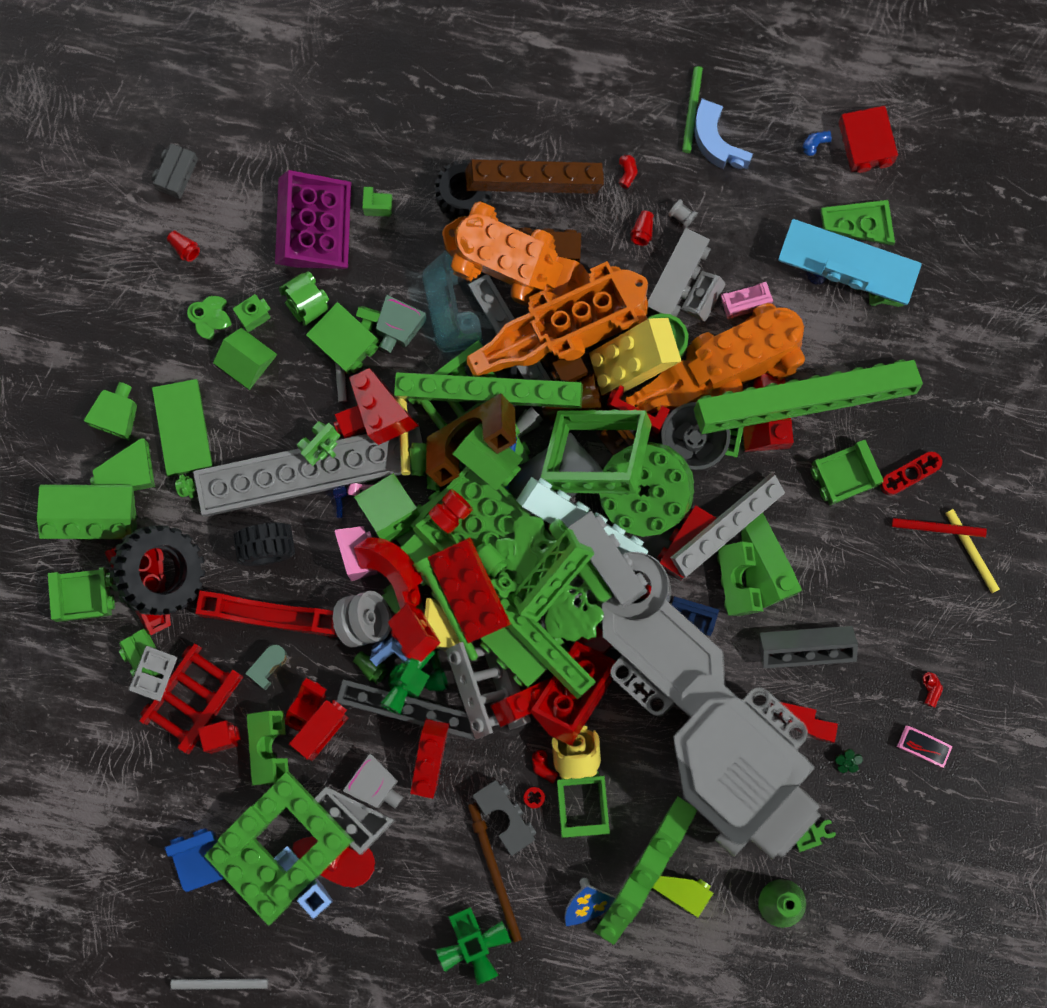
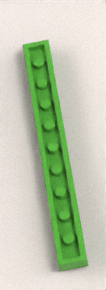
M429 515L413 528V531L435 553L459 543L452 534H448L441 529ZM511 594L507 598L499 597L511 623L507 627L577 699L580 698L596 681L537 621L519 615Z

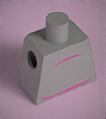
M371 754L368 755L343 790L347 794L376 808H380L385 801L396 809L403 799L400 794L393 790L398 781Z

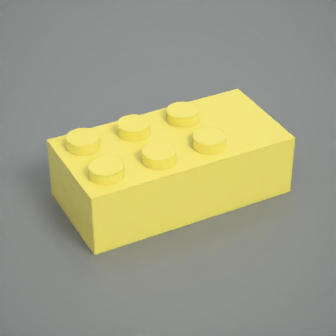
M669 318L647 319L589 353L601 396L610 395L612 390H618L620 385L624 386V392L682 362Z

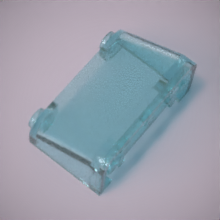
M447 250L441 253L424 269L422 278L436 345L443 352H454L467 349L478 340L482 344V332L479 319L474 313L458 312L453 285L458 284V276L453 274L454 271L451 268L453 258Z

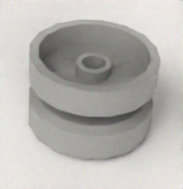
M366 591L357 595L343 597L337 601L334 607V629L343 644L349 647H360L368 643L380 642L387 638L391 630L388 621L391 619V613L387 602L375 591Z

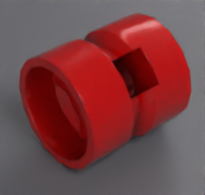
M453 489L442 498V504L437 503L428 512L432 520L448 534H451L459 526V519L464 520L473 511L471 505Z

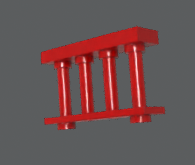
M195 643L193 646H188L182 654L184 659L169 678L161 701L154 700L151 705L147 704L140 714L142 716L140 719L141 723L148 725L152 720L179 739L178 742H180L178 748L187 754H190L200 740L198 728L212 723L243 679V676L235 670H232L231 673H225L200 656L198 653L202 647ZM192 662L220 680L222 685L217 693L209 691L185 674ZM179 681L207 700L206 703L208 705L203 712L201 710L199 712L171 693ZM164 701H167L193 719L194 725L190 731H183L157 712Z

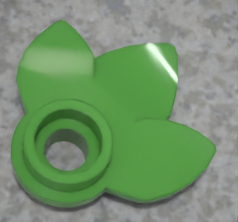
M210 296L203 302H194L189 306L187 317L195 324L196 332L201 337L212 340L214 329L220 330L231 326L229 316L222 310L227 302L224 298ZM200 309L203 315L197 316L195 310Z

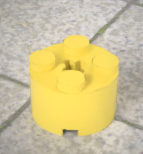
M584 725L572 746L554 737L552 738L554 767L559 772L561 778H584L596 775L601 762L600 740L597 732L588 730V726Z

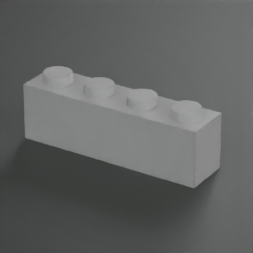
M685 228L648 300V314L653 316L663 313L677 317L681 306L678 304L681 298L686 299L691 289L688 286L691 278L696 280L701 270V267H698L701 259L706 260L711 250L708 247L710 239Z
M591 511L568 528L574 531L579 543L593 549L595 554L590 559L625 608L647 593L644 586L648 583L640 572L634 573L631 568L634 563L628 554L622 555L617 547L621 544L612 533L608 536L604 530L607 524L599 514L595 517Z

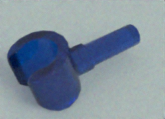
M344 485L335 487L333 490L336 500L337 518H343L341 498L348 496Z

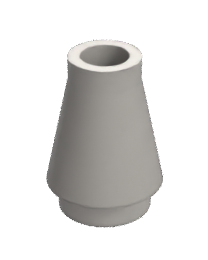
M532 406L528 410L525 409L516 421L520 434L517 435L519 439L541 426L540 423L544 420Z

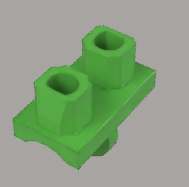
M320 421L317 422L312 429L316 437L311 442L306 437L302 438L297 444L301 455L312 466L319 459L323 461L327 455L331 458L336 456L332 450L337 445L336 441L339 439L340 434L330 423L326 425Z

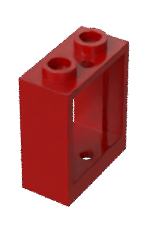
M326 700L290 742V745L306 759L313 761L348 720V717L345 715L347 710L335 700L332 703Z

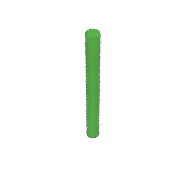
M698 66L694 67L682 148L684 153H690L692 148L703 70L702 67Z

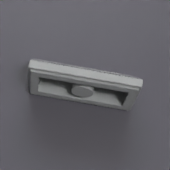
M701 271L681 310L699 320L706 321L725 287V282L720 276Z

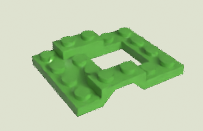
M288 771L253 806H250L204 856L269 926L354 840ZM286 807L318 840L287 872L256 839Z

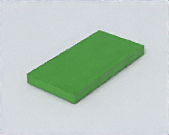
M194 379L152 387L167 476L213 467L198 380Z

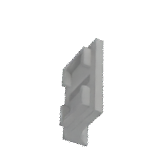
M145 646L128 690L161 701L177 657ZM143 668H146L164 676L160 679L141 671Z

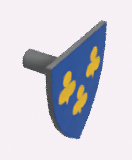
M588 878L581 879L579 882L581 889L573 896L566 907L564 915L565 925L581 924L598 917L609 909L616 897L591 887Z

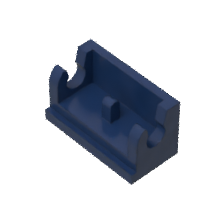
M674 596L671 605L704 635L710 637L714 630L719 609Z

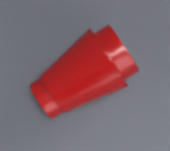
M641 211L630 233L631 241L634 244L646 246L652 240L653 213Z
M172 231L168 235L167 241L182 260L191 262L197 258L200 253L197 242L177 231Z

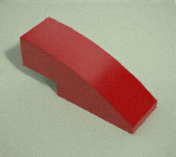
M780 702L806 726L807 736L831 744L835 742L837 723L815 719L816 709ZM774 713L779 719L783 721L782 713H780L779 715ZM793 728L803 734L799 728Z

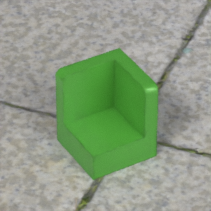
M364 187V216L391 217L392 195L374 193L373 187Z

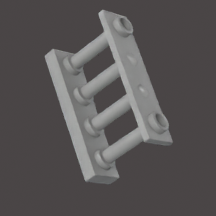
M461 642L446 649L476 740L493 733L492 726L499 725L496 716L488 718L484 704L497 700L501 701L521 692L519 684L512 678L515 674L510 668L504 670L496 661L498 656L493 651L488 653L482 646L474 649L478 657L485 655L489 669L473 673L464 643ZM493 678L497 691L481 695L477 681ZM529 714L509 723V729H515L530 723Z

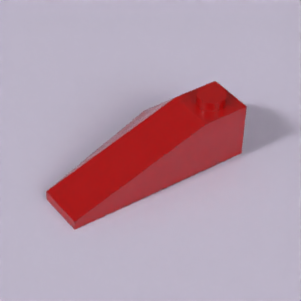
M116 547L105 551L109 563L111 557L116 556L114 551ZM159 548L148 550L143 555L139 565V575L142 583L148 590L156 593L166 591V575L163 570L164 557L162 549ZM136 610L149 636L171 626L170 614L145 615L140 614Z

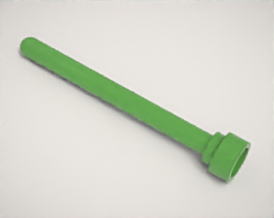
M428 557L416 562L413 565L417 573L420 572L421 575L426 577L460 643H464L469 659L475 661L478 658V654L472 643L467 642L446 595L433 572Z

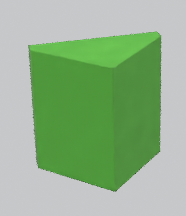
M240 328L223 340L213 363L250 390L277 354Z

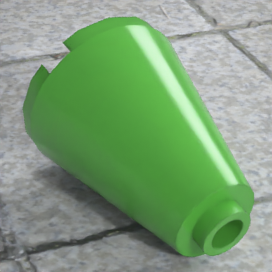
M777 879L769 882L762 889L758 907L761 916L769 924L786 928L795 925L803 917L806 910V899L803 891L797 884L789 880ZM786 901H789L788 908L785 907Z

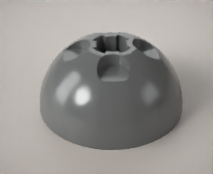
M691 402L677 407L668 415L662 427V444L671 447L683 456L691 470H702L715 465L726 454L730 444V429L701 434L694 413L696 402Z

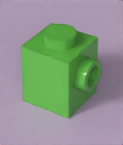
M256 294L233 308V311L248 333L270 319L267 312L270 310L269 305L264 298L259 300Z

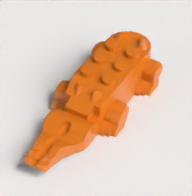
M474 203L469 216L459 217L443 229L442 235L446 250L453 258L451 268L454 271V275L467 281L477 278L481 272L512 285L510 291L512 299L526 307H529L528 302L530 301L528 297L543 290L557 294L560 297L590 283L589 273L581 263L557 256L558 254L555 251L556 245H554L555 239H553L554 237L550 233L536 229L529 236L505 225L496 218L495 208L486 203ZM450 229L454 230L453 237L449 235Z
M608 261L590 269V283L560 297L545 290L528 297L530 301L528 302V311L530 313L506 323L491 342L467 356V365L472 375L479 377L482 374L500 371L512 366L534 365L548 352H553L554 356L558 355L559 359L565 358L567 361L580 358L585 353V348L626 329L630 330L648 319L646 316L648 310L646 297L648 289L647 279L631 270H621L617 266H610ZM641 282L643 285L637 287L636 283Z
M772 303L762 304L753 310V315L746 319L745 322L716 336L706 332L696 337L691 342V345L686 348V360L661 372L650 384L635 392L634 395L626 397V403L634 407L637 406L636 408L640 410H646L648 414L658 412L661 406L674 410L683 404L697 402L698 399L706 395L714 397L728 391H733L734 393L741 392L744 388L742 384L767 372L774 379L783 380L795 374L796 369L805 361V356L801 350L804 332L802 319L796 312L788 308H776Z

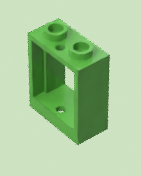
M597 772L593 777L562 778V780H557L562 838L610 834L605 776H599V772ZM598 783L602 825L567 827L563 786Z

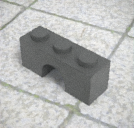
M495 780L472 796L485 816L495 810L507 813L510 825L499 837L512 856L535 841L533 836L537 833L530 822L525 824L520 817L524 813L517 802L512 804L507 797L511 793L504 782L499 784Z

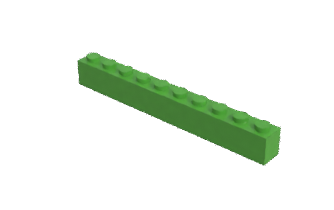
M899 360L893 364H877L867 369L860 367L845 373L838 371L823 377L816 375L807 380L799 381L794 379L785 384L777 385L772 383L758 389L750 387L736 393L728 391L714 397L706 395L697 400L694 413L700 433L706 434L915 395L923 385L915 360Z

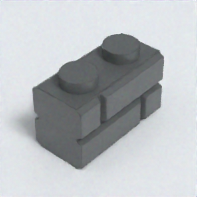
M170 144L168 150L165 149L161 155L162 164L160 168L156 169L152 175L155 189L181 199L198 161L196 154L190 150Z

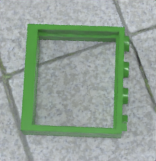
M646 410L558 411L541 478L552 484L551 489L555 492H558L560 489L565 493L636 494L652 425ZM569 430H637L627 472H559Z

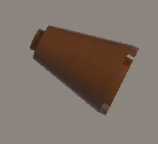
M591 374L577 381L583 385L582 409L542 406L545 419L549 418L551 422H555L558 411H607L596 375Z

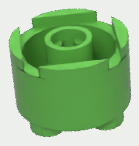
M309 271L299 274L279 288L281 296L286 295L288 298L285 302L288 309L299 322L303 320L304 326L327 312L329 308L327 294L323 289L319 290L315 285L316 280Z

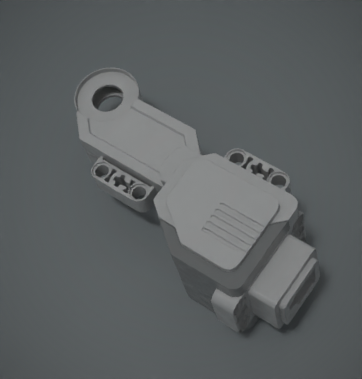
M628 552V556L634 563L631 566L634 573L640 572L650 579L651 592L643 602L631 603L625 608L614 593L612 598L602 604V611L604 612L602 620L603 637L622 654L611 668L613 679L654 716H663L676 704L691 717L674 736L684 797L722 832L716 838V841L733 857L738 854L749 840H752L771 859L776 855L782 859L821 816L817 812L821 806L799 787L815 769L797 751L806 740V726L763 688L753 689L743 700L736 697L725 685L723 651L669 603L671 584L664 567L659 561L648 554ZM622 666L627 667L629 670V674L625 679H619L616 675L618 668ZM644 683L645 691L649 694L652 691L655 693L648 699L640 692L636 695V684L642 685ZM757 696H763L767 699L766 703L762 706L755 705L753 701ZM662 699L664 701V708L658 712L653 711L651 707L653 700ZM774 713L777 715L782 713L783 721L788 724L785 731L782 730L784 724L780 720L773 721ZM799 728L803 732V736L797 740L793 739L789 735L790 730Z

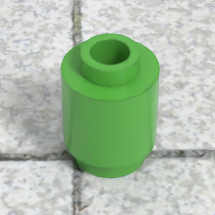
M482 543L476 548L488 576L491 575L495 579L501 572L507 569L506 559L491 543L487 545Z

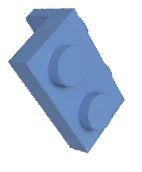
M392 634L385 640L372 645L373 649L371 650L370 660L376 667L394 652L403 662L407 660V657L401 651V644Z

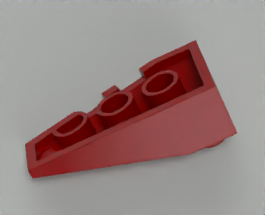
M767 372L754 379L753 387L758 389L772 383L777 385L785 384V379L779 381L778 378L774 379L772 375L769 376ZM791 418L744 426V451L790 449L794 443Z

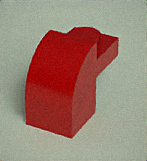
M306 678L301 684L297 698L287 711L285 724L300 732L324 703L327 689L317 682Z

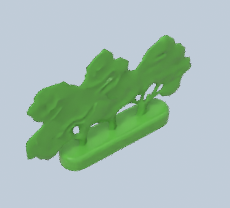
M524 513L514 521L515 538L513 540L510 538L496 540L495 549L506 559L507 569L517 572V578L513 582L518 587L568 528L560 519L555 520L549 526L550 532L555 538L554 541L545 538L543 519L536 516L530 517L528 513ZM568 541V542L565 544V549H564V551H565V550L568 548V546L571 544L570 541ZM546 544L548 546L543 550L540 549V545ZM555 558L551 561L550 568L553 566ZM591 560L579 572L584 583L580 587H574L569 584L548 609L545 616L546 631L553 638H564L567 641L575 642L581 637L586 639L596 637V626L603 620L604 612L599 606L588 603L587 591L591 590L600 602L608 601L613 597V593ZM540 574V576L537 578L536 585H537L538 582L540 581L541 574ZM575 589L576 592L574 594H571L569 590ZM527 591L521 597L522 601L526 598ZM581 593L582 595L579 598L582 599V602L577 608L574 606V599ZM586 604L588 609L583 611V606Z

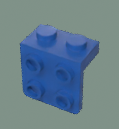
M207 828L193 832L194 837L185 840L184 836L171 840V845L165 847L168 857H173L182 888L186 892L224 879L204 856L218 842L215 831L208 832Z

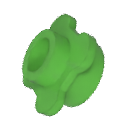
M180 475L179 479L175 482L177 493L180 497L190 496V498H194V481L189 476Z
M501 572L498 578L491 580L498 597L507 598L510 592H515L518 588L517 584L512 582L506 572Z

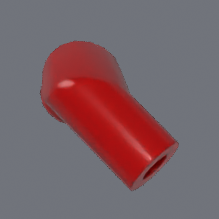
M927 672L922 678L928 691L924 704L935 708L943 687L936 674Z

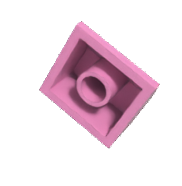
M364 526L334 530L350 580L355 581L378 574V571L373 569H360L354 551L355 546L368 537H372L371 532H366Z

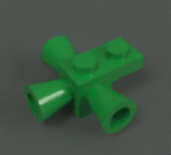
M434 651L422 662L411 658L408 661L401 662L400 665L396 664L388 678V685L391 691L380 703L383 708L400 716L406 696L409 695L415 698L420 695L430 677L421 669L433 657Z
M471 907L449 916L459 944L436 949L444 971L446 972L465 958L467 963L472 961L477 985L499 976L486 955L489 954L488 948L512 943L503 921H500L482 934Z

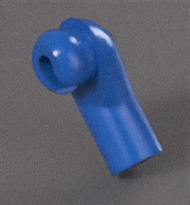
M824 131L810 134L803 143L805 155L811 156L816 154V147L819 143L831 142V132Z

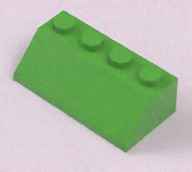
M40 485L37 510L39 539H123L125 536L132 534L137 528L133 485Z

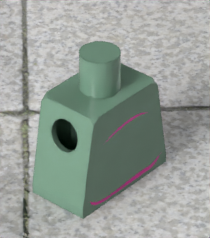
M387 295L376 326L377 334L383 337L378 348L390 354L395 344L407 347L426 322V313Z

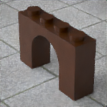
M501 393L427 437L426 473L440 487L459 477V459L453 453L480 423L483 425V440L496 454L516 444L515 407Z

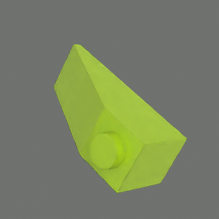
M660 876L652 887L697 918L713 895V892L709 890L711 886L701 879H698L696 882L691 879Z

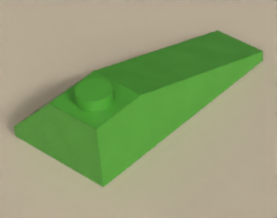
M762 512L741 530L742 542L753 543L756 566L745 569L746 588H760L764 609L799 594L802 589Z

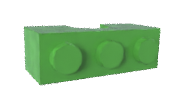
M738 542L722 546L718 550L717 559L721 566V584L725 592L724 606L728 616H742L763 612L760 588H746L742 583L744 570L748 567L756 566L753 543Z
M265 711L247 714L252 785L275 784L289 771L288 758H277L272 751L274 739L277 736L286 735L284 711Z

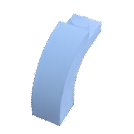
M702 99L694 127L695 139L701 153L708 161L721 169H724L726 162H729L731 166L738 169H748L753 153L727 144L718 133L717 123L723 106Z
M289 846L274 858L286 872L299 860ZM317 878L297 896V901L313 919L333 902Z

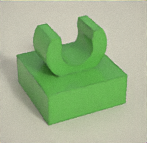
M361 306L358 307L356 316L363 318L361 324L366 329L372 330L373 323H378L381 311Z

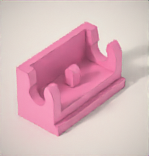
M767 282L731 293H724L720 296L727 319L752 313L755 308L762 304L773 303Z

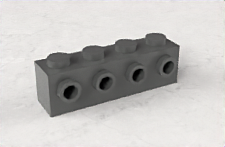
M853 626L765 632L759 635V652L763 669L857 662L858 642Z

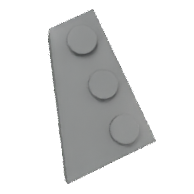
M325 787L315 798L354 840L350 845L359 855H363L396 821L329 787Z

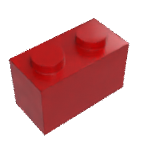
M408 603L388 621L392 629V636L399 641L402 646V653L409 659L414 658L422 662L441 643L422 610Z
M225 720L198 728L204 752L213 754L238 746L237 740H240L238 727L234 726L233 723Z

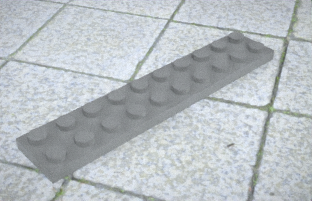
M419 427L408 431L409 448H411V443H422ZM367 434L337 440V445L332 450L336 456L331 458L327 455L323 461L319 459L314 466L308 463L301 455L300 449L193 471L201 514L203 517L341 488L352 483H364L383 479L393 473L395 476L401 475L400 437L397 436L380 445L375 443Z

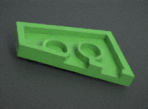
M888 200L824 207L820 210L824 230L862 240L888 245L895 244Z

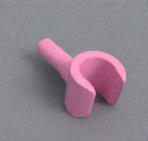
M352 483L348 486L347 493L356 496L360 493V490H366L375 484Z

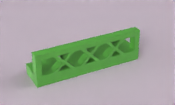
M566 529L511 596L519 615L538 622L595 554L591 547L579 543L573 530ZM568 541H570L571 544H570V545L568 546V548L564 551V549H565V544H566ZM554 557H555L554 564H553V566L550 568L551 561H552V560L554 559ZM540 574H541L540 581H539L538 584L536 585L537 578H538V577L540 576ZM527 591L526 598H525L524 601L522 602L521 597H522V596L525 594V592Z

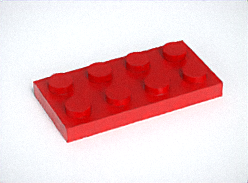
M471 538L465 539L428 557L468 643L511 624Z

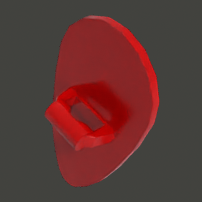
M314 836L298 840L293 844V851L301 859L318 840ZM349 845L323 871L321 876L344 887L354 888L363 885L374 872L375 859L373 852L368 848L363 855H359Z

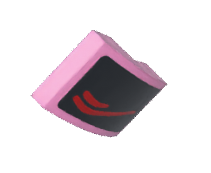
M905 726L897 745L898 748L911 755L920 757L941 768H944L952 749L951 745L910 726Z

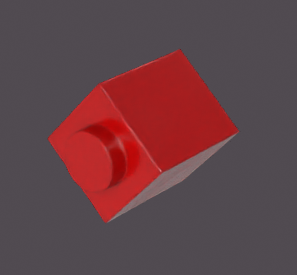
M358 405L335 414L337 421L333 422L336 431L339 434H343L345 439L366 432Z

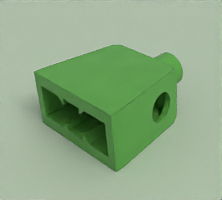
M119 382L115 393L103 390L85 417L84 422L90 427L129 440L137 409V404L133 400L128 399L132 387Z

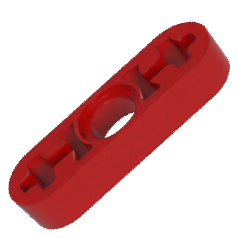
M927 452L889 473L883 478L884 482L880 485L882 492L889 496L896 495L934 474L942 466L941 456L936 452ZM928 457L930 460H936L935 468L928 466L922 471L921 466L928 461ZM907 468H914L917 471L916 479L910 480L906 477L905 471ZM899 477L902 481L895 486L896 490L892 487L887 488L888 479L893 482Z

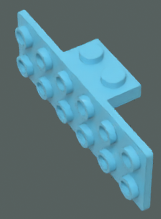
M795 219L791 221L778 259L782 263L826 277L831 281L840 282L851 288L860 289L907 305L910 301L921 268L920 262Z

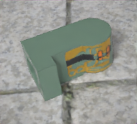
M279 645L268 647L246 674L266 690L272 684L268 677L277 667L285 664L287 652Z

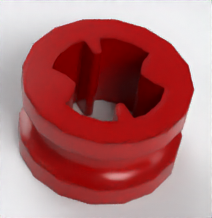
M531 787L525 792L524 802L529 808H539L544 803L545 795L540 788ZM530 792L534 794L540 793L541 797L539 799L541 801L538 804L535 802L530 804L528 802V798H530L528 794Z

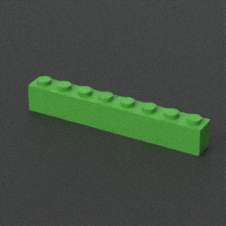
M396 372L394 396L400 399L485 403L501 393L512 405L582 409L583 385L581 382Z
M416 533L401 547L414 563L436 554ZM421 575L423 582H421L420 584L423 586H425L426 584L429 585L426 577L424 575ZM432 591L430 594L437 600L434 592ZM507 626L480 638L482 641L479 644L488 653L493 651L498 656L496 661L504 670L510 668L515 674L512 678L521 687L524 685L531 687L548 670Z

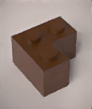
M548 352L541 359L545 370L548 368L550 370L551 381L577 382L587 376L588 371L581 357L576 360L567 361L565 358L559 359L558 355L554 356L553 352Z

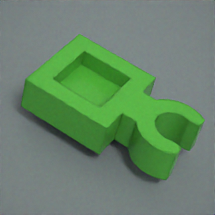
M831 820L822 821L817 828L813 824L795 843L798 852L822 845L820 837L833 838L836 835L835 832L827 834L824 830L827 824L832 823Z

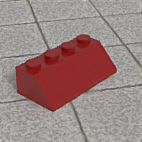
M577 641L568 654L596 682L577 699L553 676L531 710L533 716L550 736L572 746L612 682L611 668L616 663V660Z

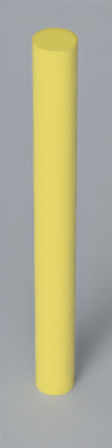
M398 398L399 403L407 411V399ZM406 432L399 435L402 475L411 474L409 433Z
M954 509L945 513L952 525L963 526ZM958 535L990 592L994 593L1000 590L971 538L967 535Z

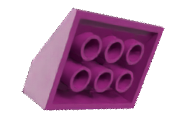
M288 170L279 177L275 264L298 268H348L351 182Z

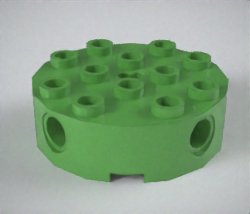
M648 442L636 494L599 493L601 506L609 520L626 530V533L641 537L660 535L681 522L690 510L694 494L693 473L684 457L671 447ZM633 445L613 455L604 467L603 472H627ZM646 485L650 487L647 493L643 490Z

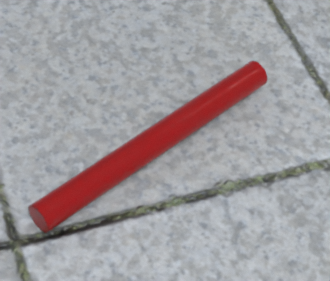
M893 518L892 527L985 538L987 528Z

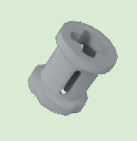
M681 199L676 202L668 213L670 217L673 216L681 222L684 229L693 222L698 214L696 211L692 212L687 208Z

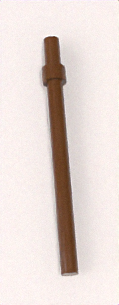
M477 803L467 805L473 821L471 825L474 833H477L513 943L520 941L522 937L486 833V829H488L486 822L481 818Z

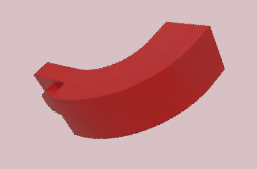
M368 537L354 547L360 569L379 571L390 581L400 609L406 603L416 607L422 602L418 585L423 582L420 572L417 573L412 559L400 547L388 540Z

